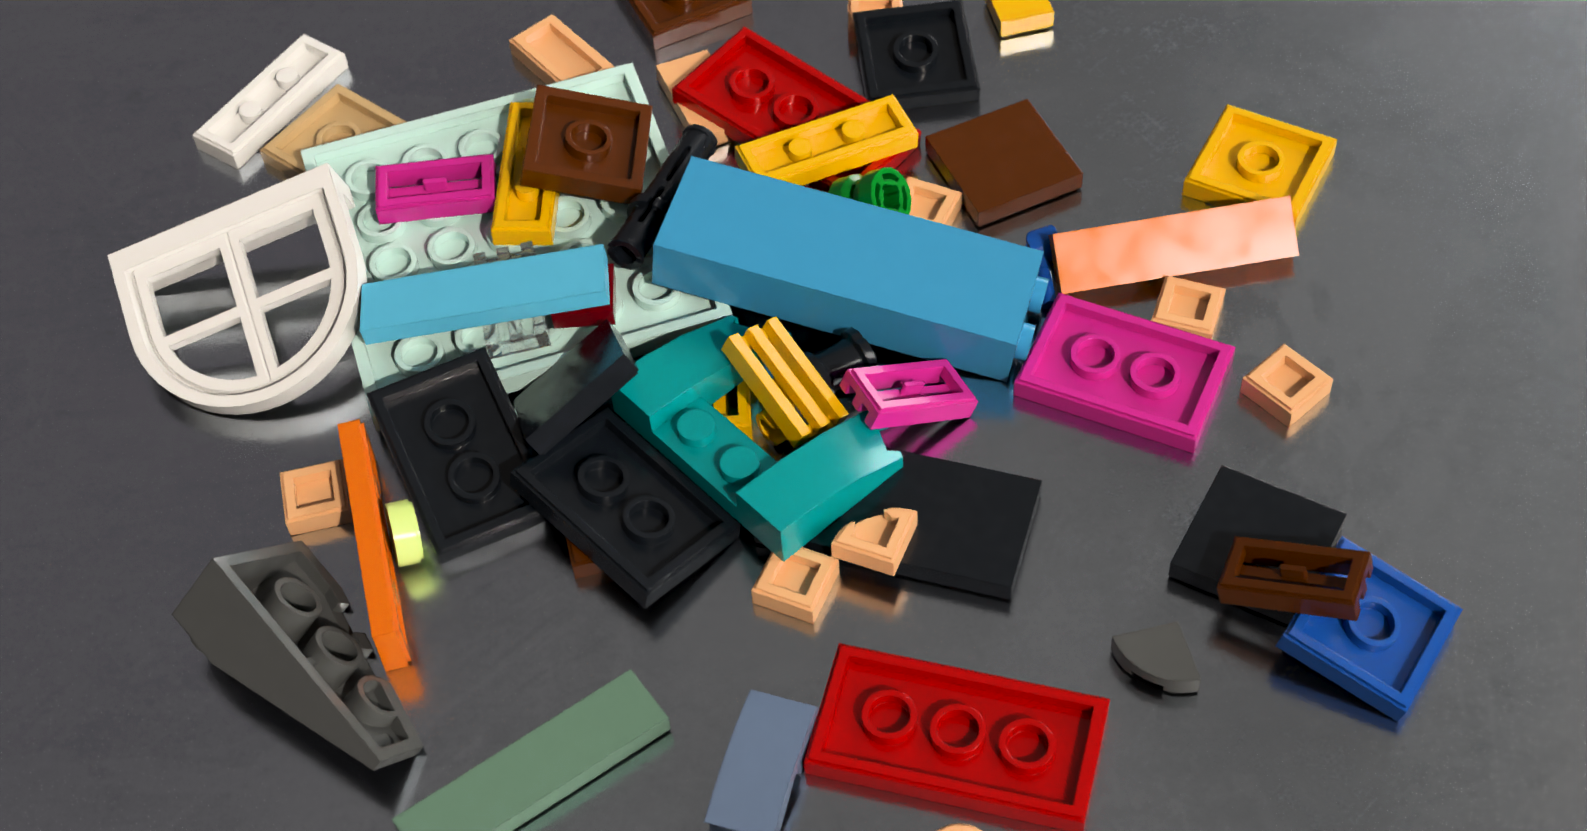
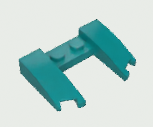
M730 315L685 333L637 360L635 363L639 369L637 371L638 374L611 396L613 408L622 419L784 562L903 467V456L901 451H887L880 431L888 428L870 430L864 422L869 411H863L823 432L778 462L774 460L712 406L714 402L744 381L721 348L729 336L736 333L743 336L750 327L739 325L738 317ZM754 349L751 350V351L754 353V355L757 357V359L759 360V362L762 364V366H764L765 364H764L763 361L760 359V357L757 355V353L754 351Z

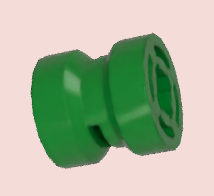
M891 167L871 170L864 176L855 174L838 178L832 183L828 193L908 215L911 211L912 199L910 188L903 175Z

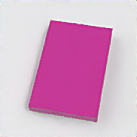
M1058 292L1028 353L1027 359L1024 361L1014 381L1013 395L1194 454L1233 363L1236 347Z

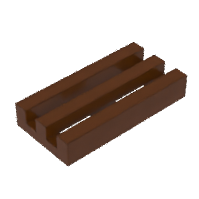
M1235 536L1217 585L1220 603L1357 621L1360 614L1359 599H1364L1367 591L1366 578H1370L1373 571L1371 552ZM1243 563L1279 567V569L1243 565ZM1307 570H1308V571H1316V572H1324V573H1332V574L1348 575V577H1338V576H1330V575L1307 573Z

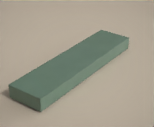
M630 669L392 818L393 824L397 831H513L671 729L669 717Z

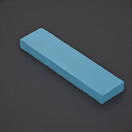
M599 244L362 284L360 333L366 345L610 305L608 257L604 245Z

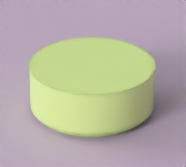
M408 499L385 503L386 520L397 567L421 563V559H424L423 548L412 501L409 502Z

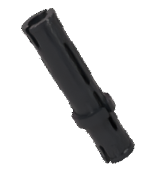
M697 124L687 126L645 192L634 196L626 210L627 219L615 237L608 243V255L617 265L629 270H635L642 266L644 258L655 242L691 156L708 160L715 153L718 141L715 135L706 127Z

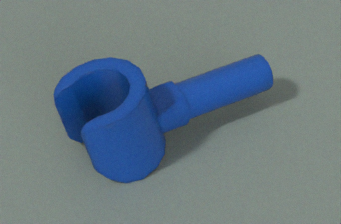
M1053 225L1032 230L1026 235V247L1044 251L1038 276L1049 279L1042 304L1045 309H1050L1056 298L1051 266L1049 262L1053 261L1049 235L1058 233Z

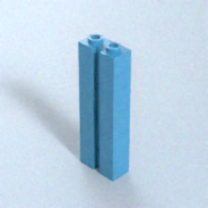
M691 156L653 244L652 284L767 316L777 317L778 319L839 336L841 332L852 327L857 329L871 345L929 361L947 359L954 368L1004 382L1008 381L1014 358L1022 361L1027 359L1036 325L1026 323L1025 319L1027 312L1040 314L1049 279L1038 276L1044 251Z

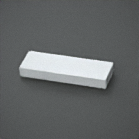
M303 34L192 135L197 149L239 170L348 68L345 54Z

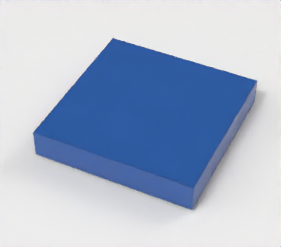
M1343 536L1334 546V548L1366 551ZM1371 554L1373 571L1371 577L1366 578L1367 591L1364 599H1359L1360 614L1357 621L1294 613L1275 646L1398 722L1408 711L1463 609ZM1324 572L1318 573L1322 575L1348 577V575L1332 574Z

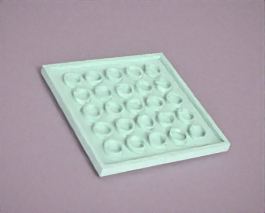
M633 63L545 85L649 105ZM536 88L300 150L306 171L328 163L350 188L355 208L348 211L362 251L367 283L603 244L608 257V264L614 263L616 275V325L613 326L622 335L633 358L648 354L685 333L730 315L733 316L728 304L652 284L653 246L644 258L642 266L635 270L625 269L617 265L610 258L607 252L609 248L608 243L615 237L627 219L626 210L629 204L560 192L553 245H493L491 226L494 212L379 224L376 214V166L493 154L496 165L495 179L498 186L510 102H534ZM653 113L651 116L642 193L645 192L661 165L669 156ZM550 314L366 345L360 333L359 325L351 343L365 395L484 347L506 393L509 394L528 388L598 326L554 328ZM366 395V399H367V403H368V407H369V410H370V414H371V418H372L373 424H374V426H375L376 431H379V430H381V429H380V427H379V425H378V423H377V420H376V418H375V416H374V414H373V411H372V409H371V407H370V404H369V402H368V398H367V395Z

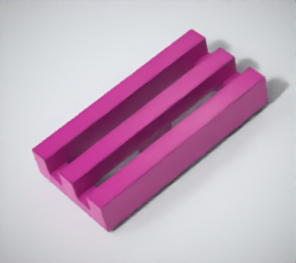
M493 154L376 166V214L379 224L494 212L497 184L495 179L496 165Z
M947 359L851 368L846 370L839 384L845 394L856 393L852 404L857 412L869 411L864 422L870 430L970 418L979 402Z

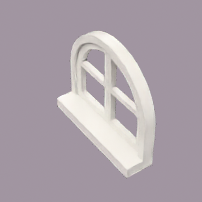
M328 163L107 255L129 337L140 363L159 385L181 401L207 412L241 415L270 410L284 405L309 391L327 376L346 353L360 325L362 284L367 283L366 267L348 211L355 208L350 188ZM317 223L330 267L259 297L246 253ZM224 263L236 307L166 335L154 292ZM331 285L325 314L314 335L297 354L280 365L264 313ZM242 323L257 376L235 380L212 378L190 369L179 359L174 350Z

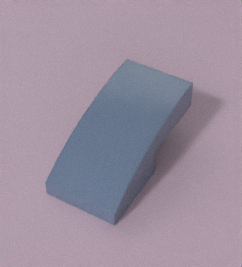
M750 690L720 767L705 816V823L731 831L781 830L795 775L801 776L804 759L819 711L817 706Z

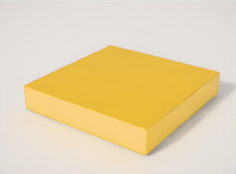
M1227 104L1184 180L1182 195L1217 207L1290 196L1296 229L1335 153L1337 139Z

